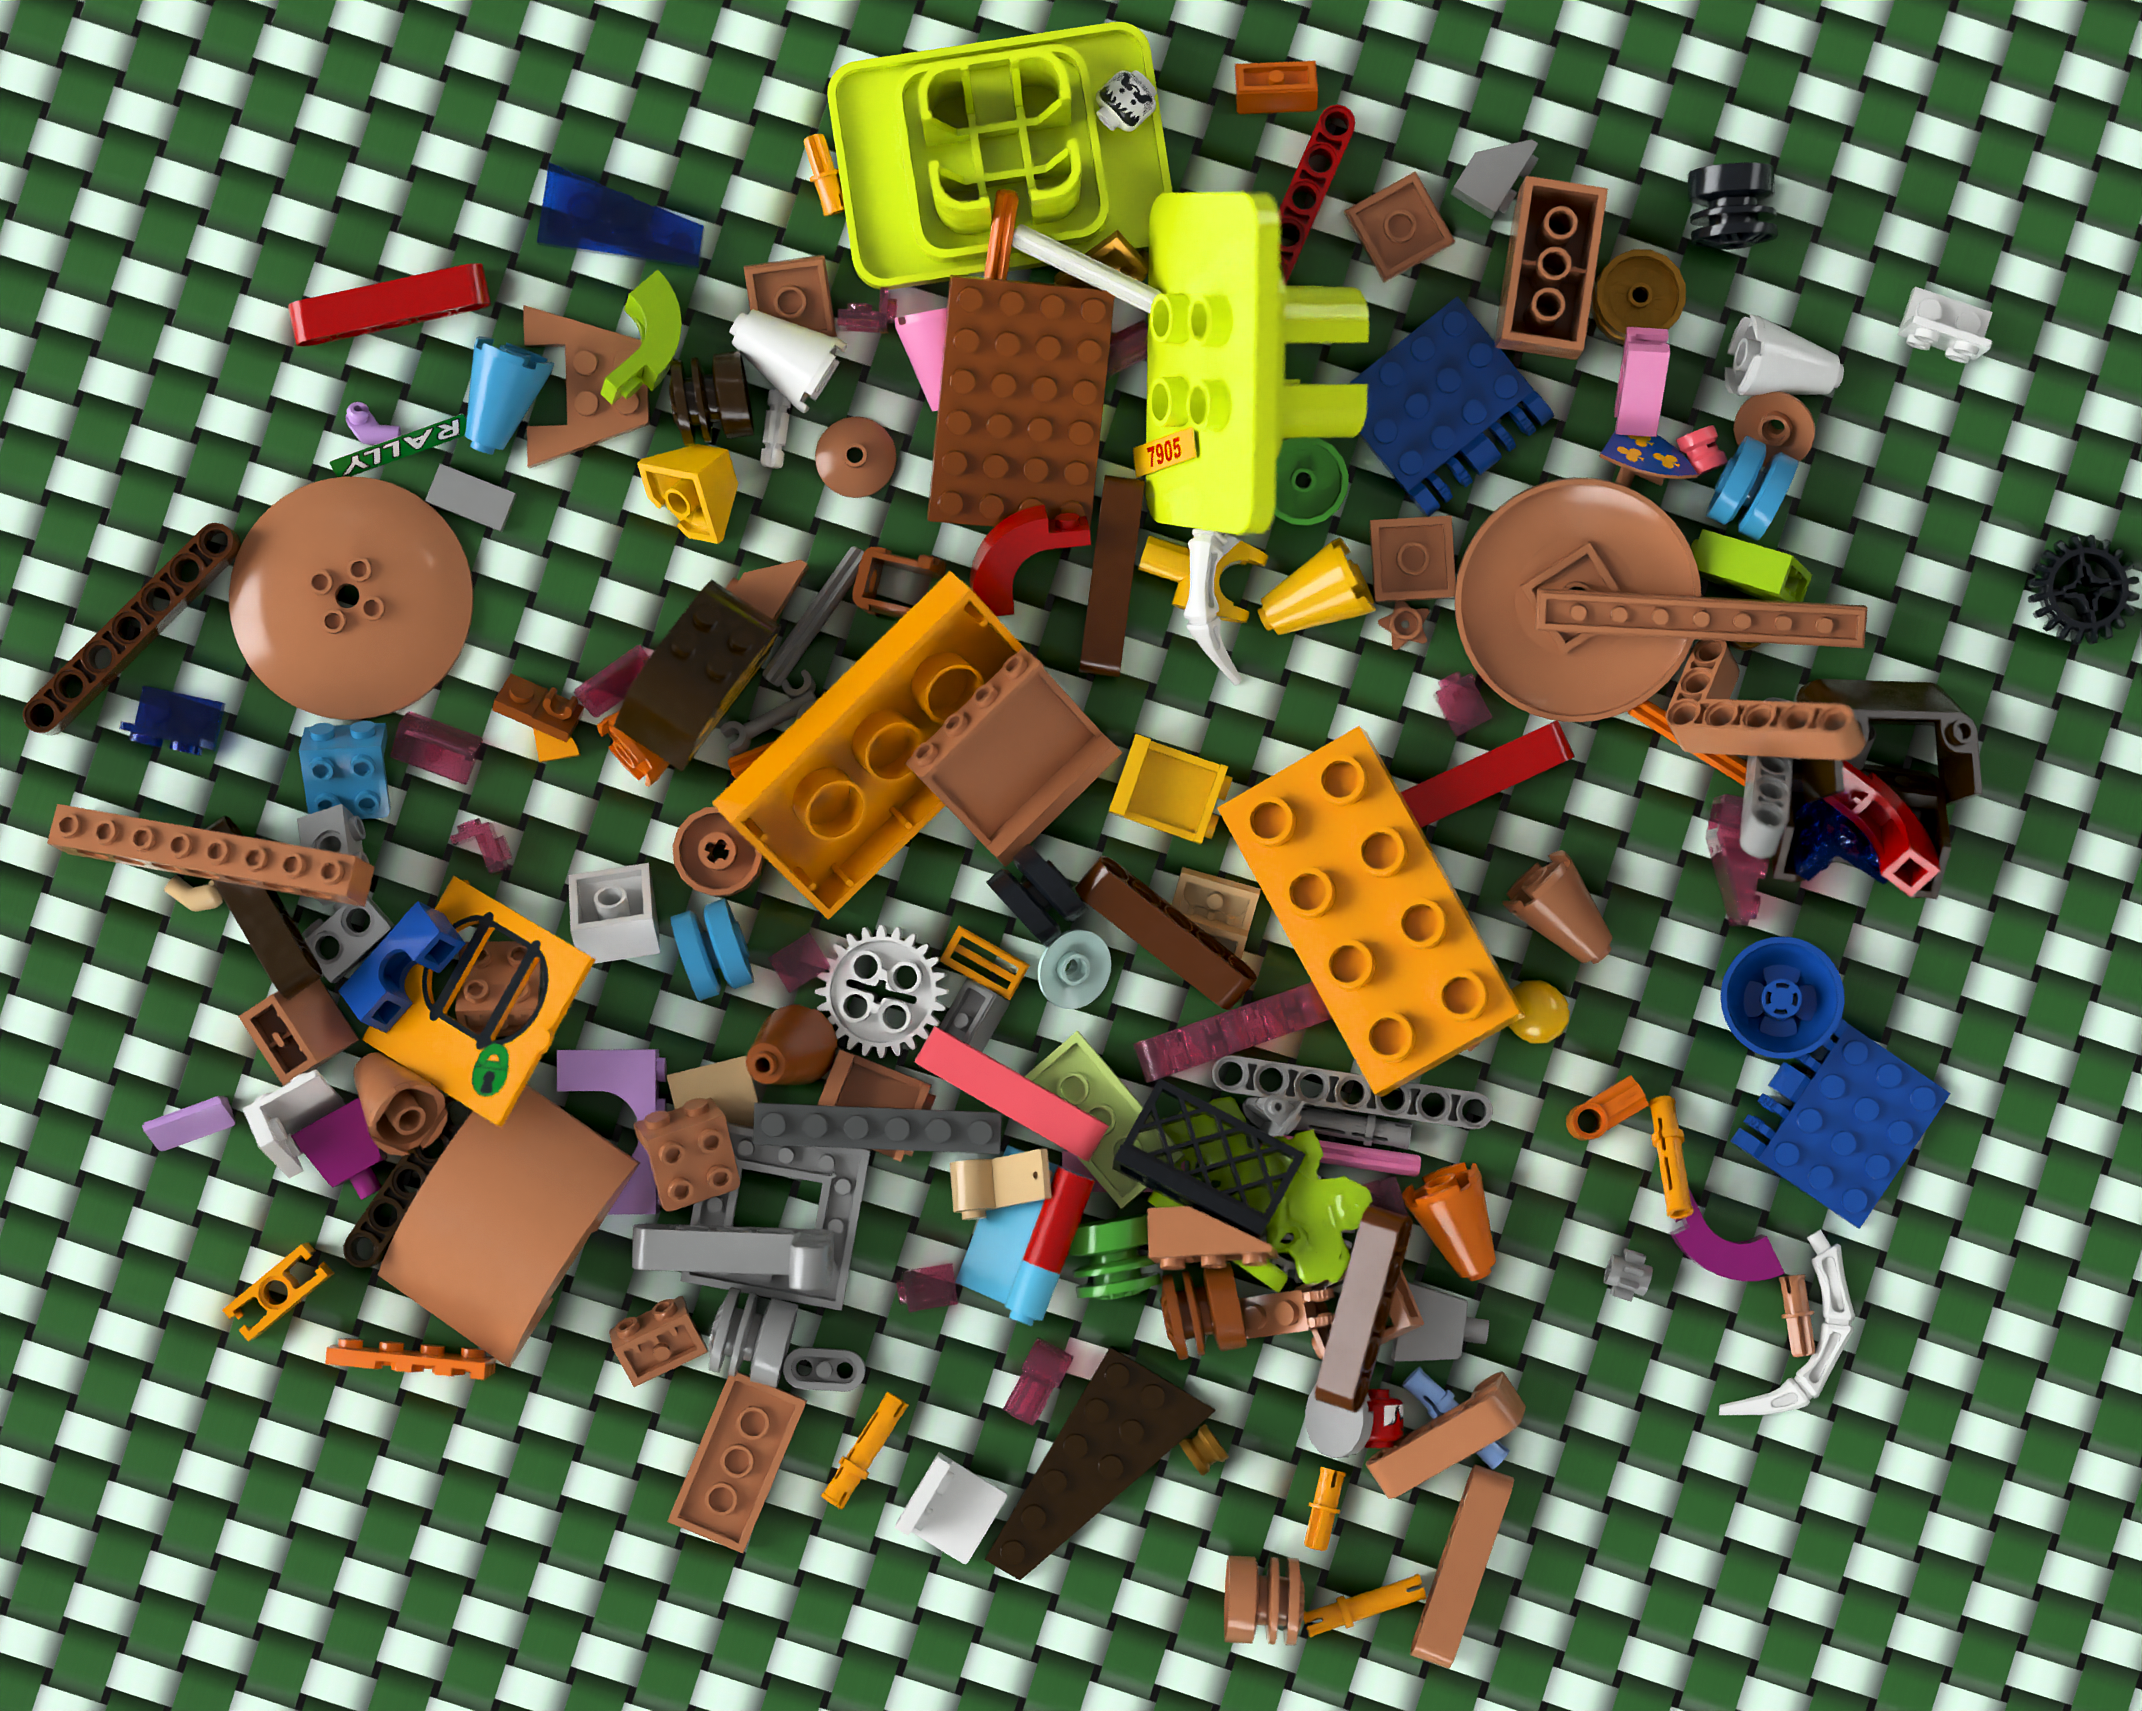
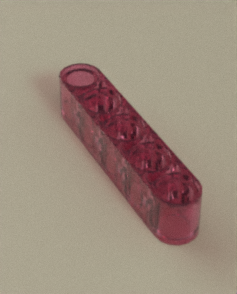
M1310 982L1134 1043L1133 1046L1147 1083L1332 1019V1016L1314 983Z

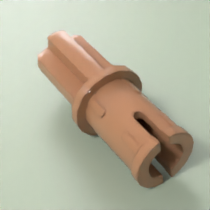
M1805 1274L1779 1277L1785 1314H1782L1781 1317L1782 1319L1786 1318L1793 1357L1810 1356L1815 1354L1816 1351L1810 1315L1814 1314V1310L1810 1311Z

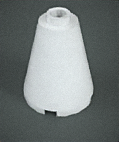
M754 309L748 315L741 312L729 333L734 335L732 345L737 350H740L741 354L803 413L810 409L804 402L808 397L815 401L817 400L840 363L835 359L837 349L845 353L847 343L840 339Z
M1750 314V318L1744 317L1741 319L1734 331L1727 353L1734 355L1733 367H1725L1724 374L1725 386L1728 392L1738 396H1754L1770 392H1785L1790 395H1827L1831 393L1833 388L1840 386L1844 375V367L1840 364L1838 355L1761 316Z

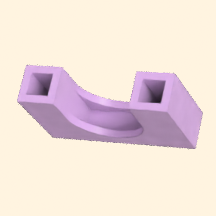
M659 1049L557 1050V1091H604L615 1094L629 1104L638 1121L644 1120L652 1112H667L666 1098H659V1082H666L667 1077L666 1057L659 1058ZM638 1140L637 1147L631 1157L640 1162L607 1215L660 1213L661 1204L649 1155Z

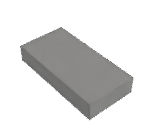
M440 464L425 502L503 532L517 494Z

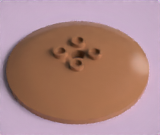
M337 477L313 482L296 489L273 504L257 520L244 539L234 562L229 586V610L233 632L241 653L256 676L272 692L293 706L311 714L339 720H364L389 715L410 706L432 691L444 679L460 656L469 634L474 609V589L468 559L460 541L446 520L433 507L410 491L386 481L366 477ZM347 585H353L359 591L357 604L350 608H344L338 602L340 589Z
M1565 478L1541 483L1526 489L1498 507L1485 520L1470 541L1462 558L1457 574L1454 606L1457 628L1465 652L1478 674L1494 692L1517 708L1535 716L1563 722H1588L1613 717L1629 711L1652 697L1668 683L1685 660L1694 639L1536 631L1538 588L1569 590L1572 587H1582L1586 591L1701 597L1700 577L1692 550L1675 522L1658 505L1639 492L1624 485L1595 478Z

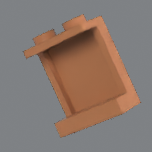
M839 1049L817 1105L931 1110L936 1096L929 1093L932 1087L929 1083ZM872 1149L899 1162L903 1160L905 1154L911 1157L914 1154V1151Z

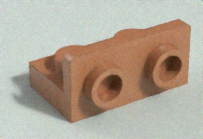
M683 1296L673 1300H663L657 1303L652 1310L644 1314L621 1320L609 1331L613 1351L633 1387L708 1352L706 1343L689 1314L687 1303Z

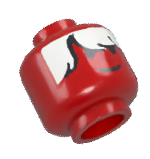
M1368 1389V1395L1371 1400L1367 1401L1368 1412H1373V1426L1370 1438L1364 1448H1393L1394 1441L1401 1439L1404 1433L1403 1402L1398 1398L1390 1397V1389Z

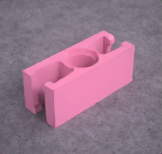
M1626 328L1614 406V417H1617L1615 431L1618 435L1657 437L1670 357V346L1667 344L1668 329Z

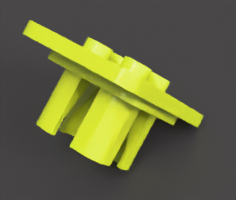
M1110 22L849 62L840 67L831 77L827 95L854 268L860 279L875 289L892 290L950 281V275L984 276L995 197L999 189L1013 190L1018 194L1019 200L1014 230L1019 224H1023L1083 254L1118 230L1137 252L1142 249L1149 251V218L1152 205L1161 193H1173L1158 94L1154 96L1156 109L1135 130L1126 132L1118 127L1114 131L1110 130L1101 122L1096 114L1100 110L1096 101V93L1119 71L1125 70L1130 73L1134 70L1139 71L1152 83L1157 91L1150 44L1144 33L1134 25L1126 22ZM1014 247L1011 248L1008 272L1051 266Z
M1161 193L1157 196L1151 208L1149 218L1148 286L1162 293L1154 298L1150 313H1148L1146 443L1192 426L1196 447L1195 458L1146 475V502L1152 518L1158 523L1231 534L1264 533L1269 528L1274 515L1276 459L1280 453L1283 438L1354 437L1361 431L1367 413V384H1300V379H1284L1285 343L1368 342L1369 314L1362 292L1355 287L1285 285L1283 275L1279 269V213L1274 199L1267 193Z

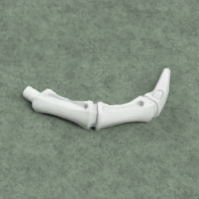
M1194 528L1192 530L1194 538L1188 542L1190 549V590L1183 615L1189 621L1187 629L1196 642L1226 677L1237 686L1241 683L1242 678L1223 645L1220 635L1221 619L1216 615L1219 612V605L1214 594L1216 565L1223 555L1222 546L1227 543V533Z
M1821 1229L1807 1237L1817 1254L1811 1260L1821 1288L1823 1318H1825V1322L1821 1325L1820 1339L1815 1354L1811 1355L1809 1361L1797 1371L1796 1377L1788 1378L1780 1388L1770 1393L1721 1404L1719 1406V1415H1767L1782 1413L1808 1406L1811 1398L1819 1397L1840 1354L1854 1332V1327L1851 1324L1852 1320L1855 1319L1845 1278L1841 1245L1836 1243L1831 1246Z

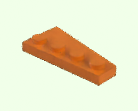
M339 1338L338 1345H331L326 1348L325 1364L382 1369L384 1365L391 1366V1370L410 1373L424 1372V1369H432V1373L440 1376L465 1375V1372H471V1379L485 1380L495 1373L496 1359L492 1356H486V1351L481 1348L462 1347L461 1354L445 1353V1346L421 1344L420 1351L404 1350V1343L380 1341L379 1348L363 1347L362 1339Z

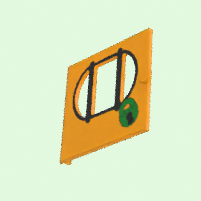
M453 875L435 910L444 913L457 932L468 926L479 924L477 930L436 1002L432 993L433 970L418 963L409 970L404 984L405 992L413 1004L387 1033L369 1026L362 1040L492 1123L503 1127L543 1053L547 1052L555 1038L554 1034L596 959L471 886L469 881L461 880ZM496 929L525 946L527 952L482 1033L477 1034L448 1015V1010L492 931ZM540 960L543 969V989L535 1012L528 1022L516 1033L495 1041Z

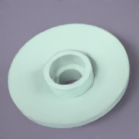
M1084 929L1066 931L1055 939L1044 950L1038 967L1039 986L1047 1000L1064 1009H1078L1093 1002L1102 993L1110 977L1111 955L1106 943L1095 933ZM1071 961L1070 968L1065 971L1067 964Z

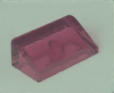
M641 645L635 646L574 689V694L593 717L601 716L625 699L633 681L650 657Z
M408 711L399 722L390 757L467 785L483 739Z

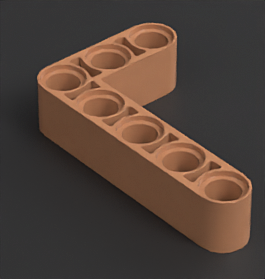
M1700 640L1695 644L1665 716L1680 748L1689 753L1846 760L1857 756L1865 747L1866 742L1852 710L1847 705L1729 700L1738 680L1740 669L1726 641Z

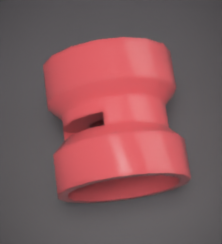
M1714 425L1701 428L1676 439L1680 452L1687 455V459L1698 473V476L1718 469L1728 462L1725 452L1716 445L1718 434Z

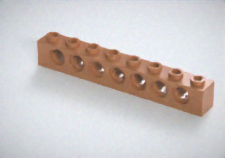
M57 804L47 844L70 855L363 907L366 905L375 868L354 855Z

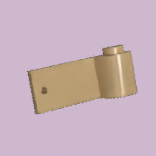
M1037 1149L994 1159H973L950 1163L953 1213H962V1220L987 1218L986 1211L1051 1198L1050 1179L1053 1173L1049 1171L1047 1149Z

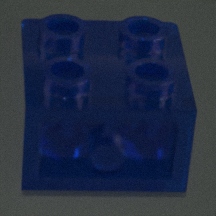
M143 686L135 724L121 721L119 729L130 732L129 740L162 748L163 740L170 741L169 749L202 756L203 749L212 751L216 749L225 703Z
M1824 799L1813 803H1806L1794 814V831L1790 848L1797 875L1810 881L1821 870L1829 867L1836 856H1839L1885 885L1889 881L1881 875L1879 858L1874 846L1855 823Z

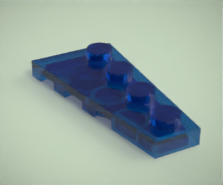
M549 162L537 237L538 245L699 269L705 232L703 225L657 206L646 204L620 191L617 192L598 184L596 181L566 171L562 167Z

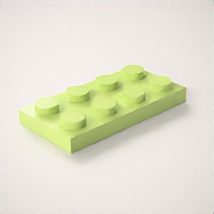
M1076 1031L1024 1077L1109 1126L1089 1162L1079 1157L1078 1159L1118 1206L1124 1209L1148 1188L1112 1169L1114 1157L1121 1144L1123 1145L1143 1106L1082 1034ZM1149 1115L1145 1124L1154 1122L1151 1115ZM1157 1128L1141 1132L1133 1144L1147 1153L1163 1149ZM1164 1131L1168 1147L1176 1145ZM1182 1151L1171 1153L1174 1165L1185 1156ZM1165 1155L1157 1157L1167 1163Z

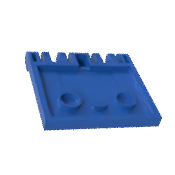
M1458 296L1348 383L1367 384V413L1364 425L1358 433L1359 436L1426 517L1431 516L1441 506L1427 487L1421 483L1424 479L1445 503L1453 498L1447 484L1434 473L1443 464L1449 468L1454 478L1464 487L1473 482L1469 473L1454 455L1459 452L1479 476L1502 459L1498 449L1483 433L1485 430L1488 429L1506 451L1510 452L1516 447L1510 433L1497 422L1505 414L1508 413L1520 431L1527 436L1536 431L1530 419L1517 406L1519 403L1540 426H1543L1554 417L1551 408L1534 391L1500 348H1495V341Z
M1841 1018L1839 1025L1832 1034L1837 1037L1835 1042L1828 1039L1821 1045L1828 1052L1820 1063L1813 1059L1809 1053L1794 1058L1814 1072L1810 1079L1788 1063L1783 1062L1769 1082L1768 1087L1793 1103L1789 1110L1764 1093L1757 1100L1763 1108L1771 1113L1774 1112L1782 1118L1775 1131L1756 1116L1748 1114L1743 1121L1746 1125L1767 1138L1766 1144L1741 1128H1738L1730 1142L1848 1223L1860 1229L1951 1093Z

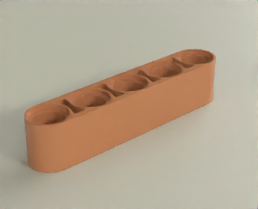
M1476 1464L1472 1467L1412 1641L1411 1656L1448 1669L1452 1666L1512 1492L1514 1477Z

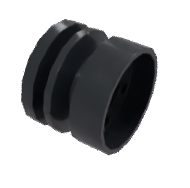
M1751 162L1726 163L1698 168L1687 174L1689 201L1693 204L1708 206V209L1690 216V223L1701 227L1692 231L1691 244L1701 247H1714L1716 249H1740L1776 239L1778 236L1777 225L1766 222L1777 216L1776 209L1757 205L1758 201L1770 198L1775 194L1773 166Z

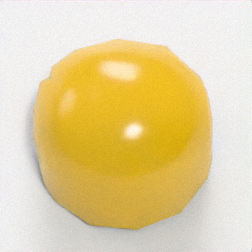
M1530 980L1523 981L1511 989L1525 1014V1017L1508 1026L1518 1037L1529 1043H1549L1562 1035L1569 1022L1570 1010L1566 998L1557 988L1545 981Z

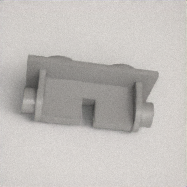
M1276 1094L1268 1097L1252 1096L1243 1102L1242 1113L1245 1118L1262 1132L1270 1136H1283V1134H1289L1301 1120L1299 1112L1305 1105V1102L1303 1100L1288 1102L1282 1096Z

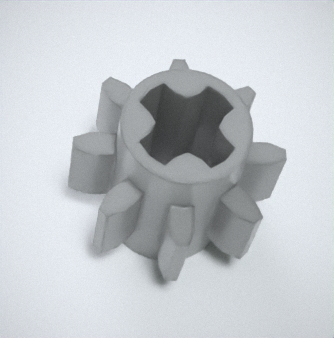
M1626 1248L1622 1257L1612 1254L1603 1279L1604 1284L1612 1286L1610 1294L1632 1302L1634 1293L1641 1296L1645 1295L1651 1282L1653 1267L1644 1264L1646 1260L1644 1254Z

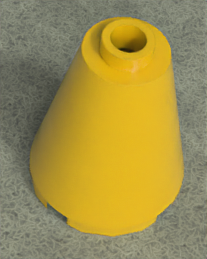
M1339 537L1331 541L1261 598L1263 607L1257 611L1267 631L1274 629L1278 635L1367 615L1376 611V608L1372 605L1374 599L1358 564H1354L1351 559L1347 560L1345 556L1351 553L1342 538Z

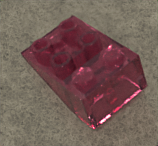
M1723 794L1713 798L1705 839L1729 925L1732 927L1748 926L1749 920H1755L1758 915L1761 896L1755 895L1758 879L1764 880L1766 876L1769 858H1757L1749 855L1740 846L1744 798Z

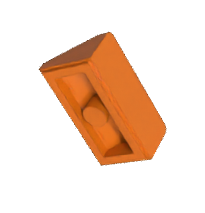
M1316 61L1235 64L1237 113L1316 111L1318 108Z

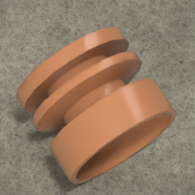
M1228 1555L1224 1596L1225 1642L1252 1644L1257 1625H1265L1268 1644L1276 1643L1278 1626H1283L1284 1644L1296 1645L1298 1631L1303 1623L1305 1597L1304 1581H1302L1298 1558H1287L1285 1576H1279L1278 1558L1271 1557L1267 1575L1264 1576L1258 1573L1256 1557Z

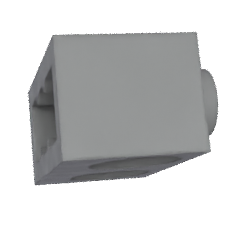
M369 896L367 897L365 907L336 902L333 905V909L336 912L328 920L323 922L319 918L302 933L308 947L320 965L323 975L330 983H337L375 950L378 944L395 927ZM364 909L370 916V925L365 931L359 933L352 927L351 918L354 912ZM333 936L337 939L340 949L335 958L328 960L322 955L320 947L326 937Z

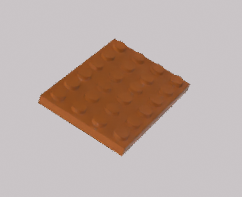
M950 275L927 513L928 521L995 527L1005 518L1018 511L1033 506L1045 505L1048 520L1055 519L1059 514L1076 513L1079 517L1086 516L1089 528H1091L1114 295L1108 291L1092 287Z

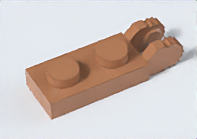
M1312 1287L1239 1298L1246 1339L1309 1331L1319 1328L1318 1326L1333 1324L1335 1313L1328 1312L1317 1316L1314 1301L1321 1302L1334 1297L1333 1288L1312 1290Z

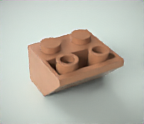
M318 979L289 1000L277 991L238 1016L283 1086L289 1084L297 1075L309 1073L360 1040L321 979Z

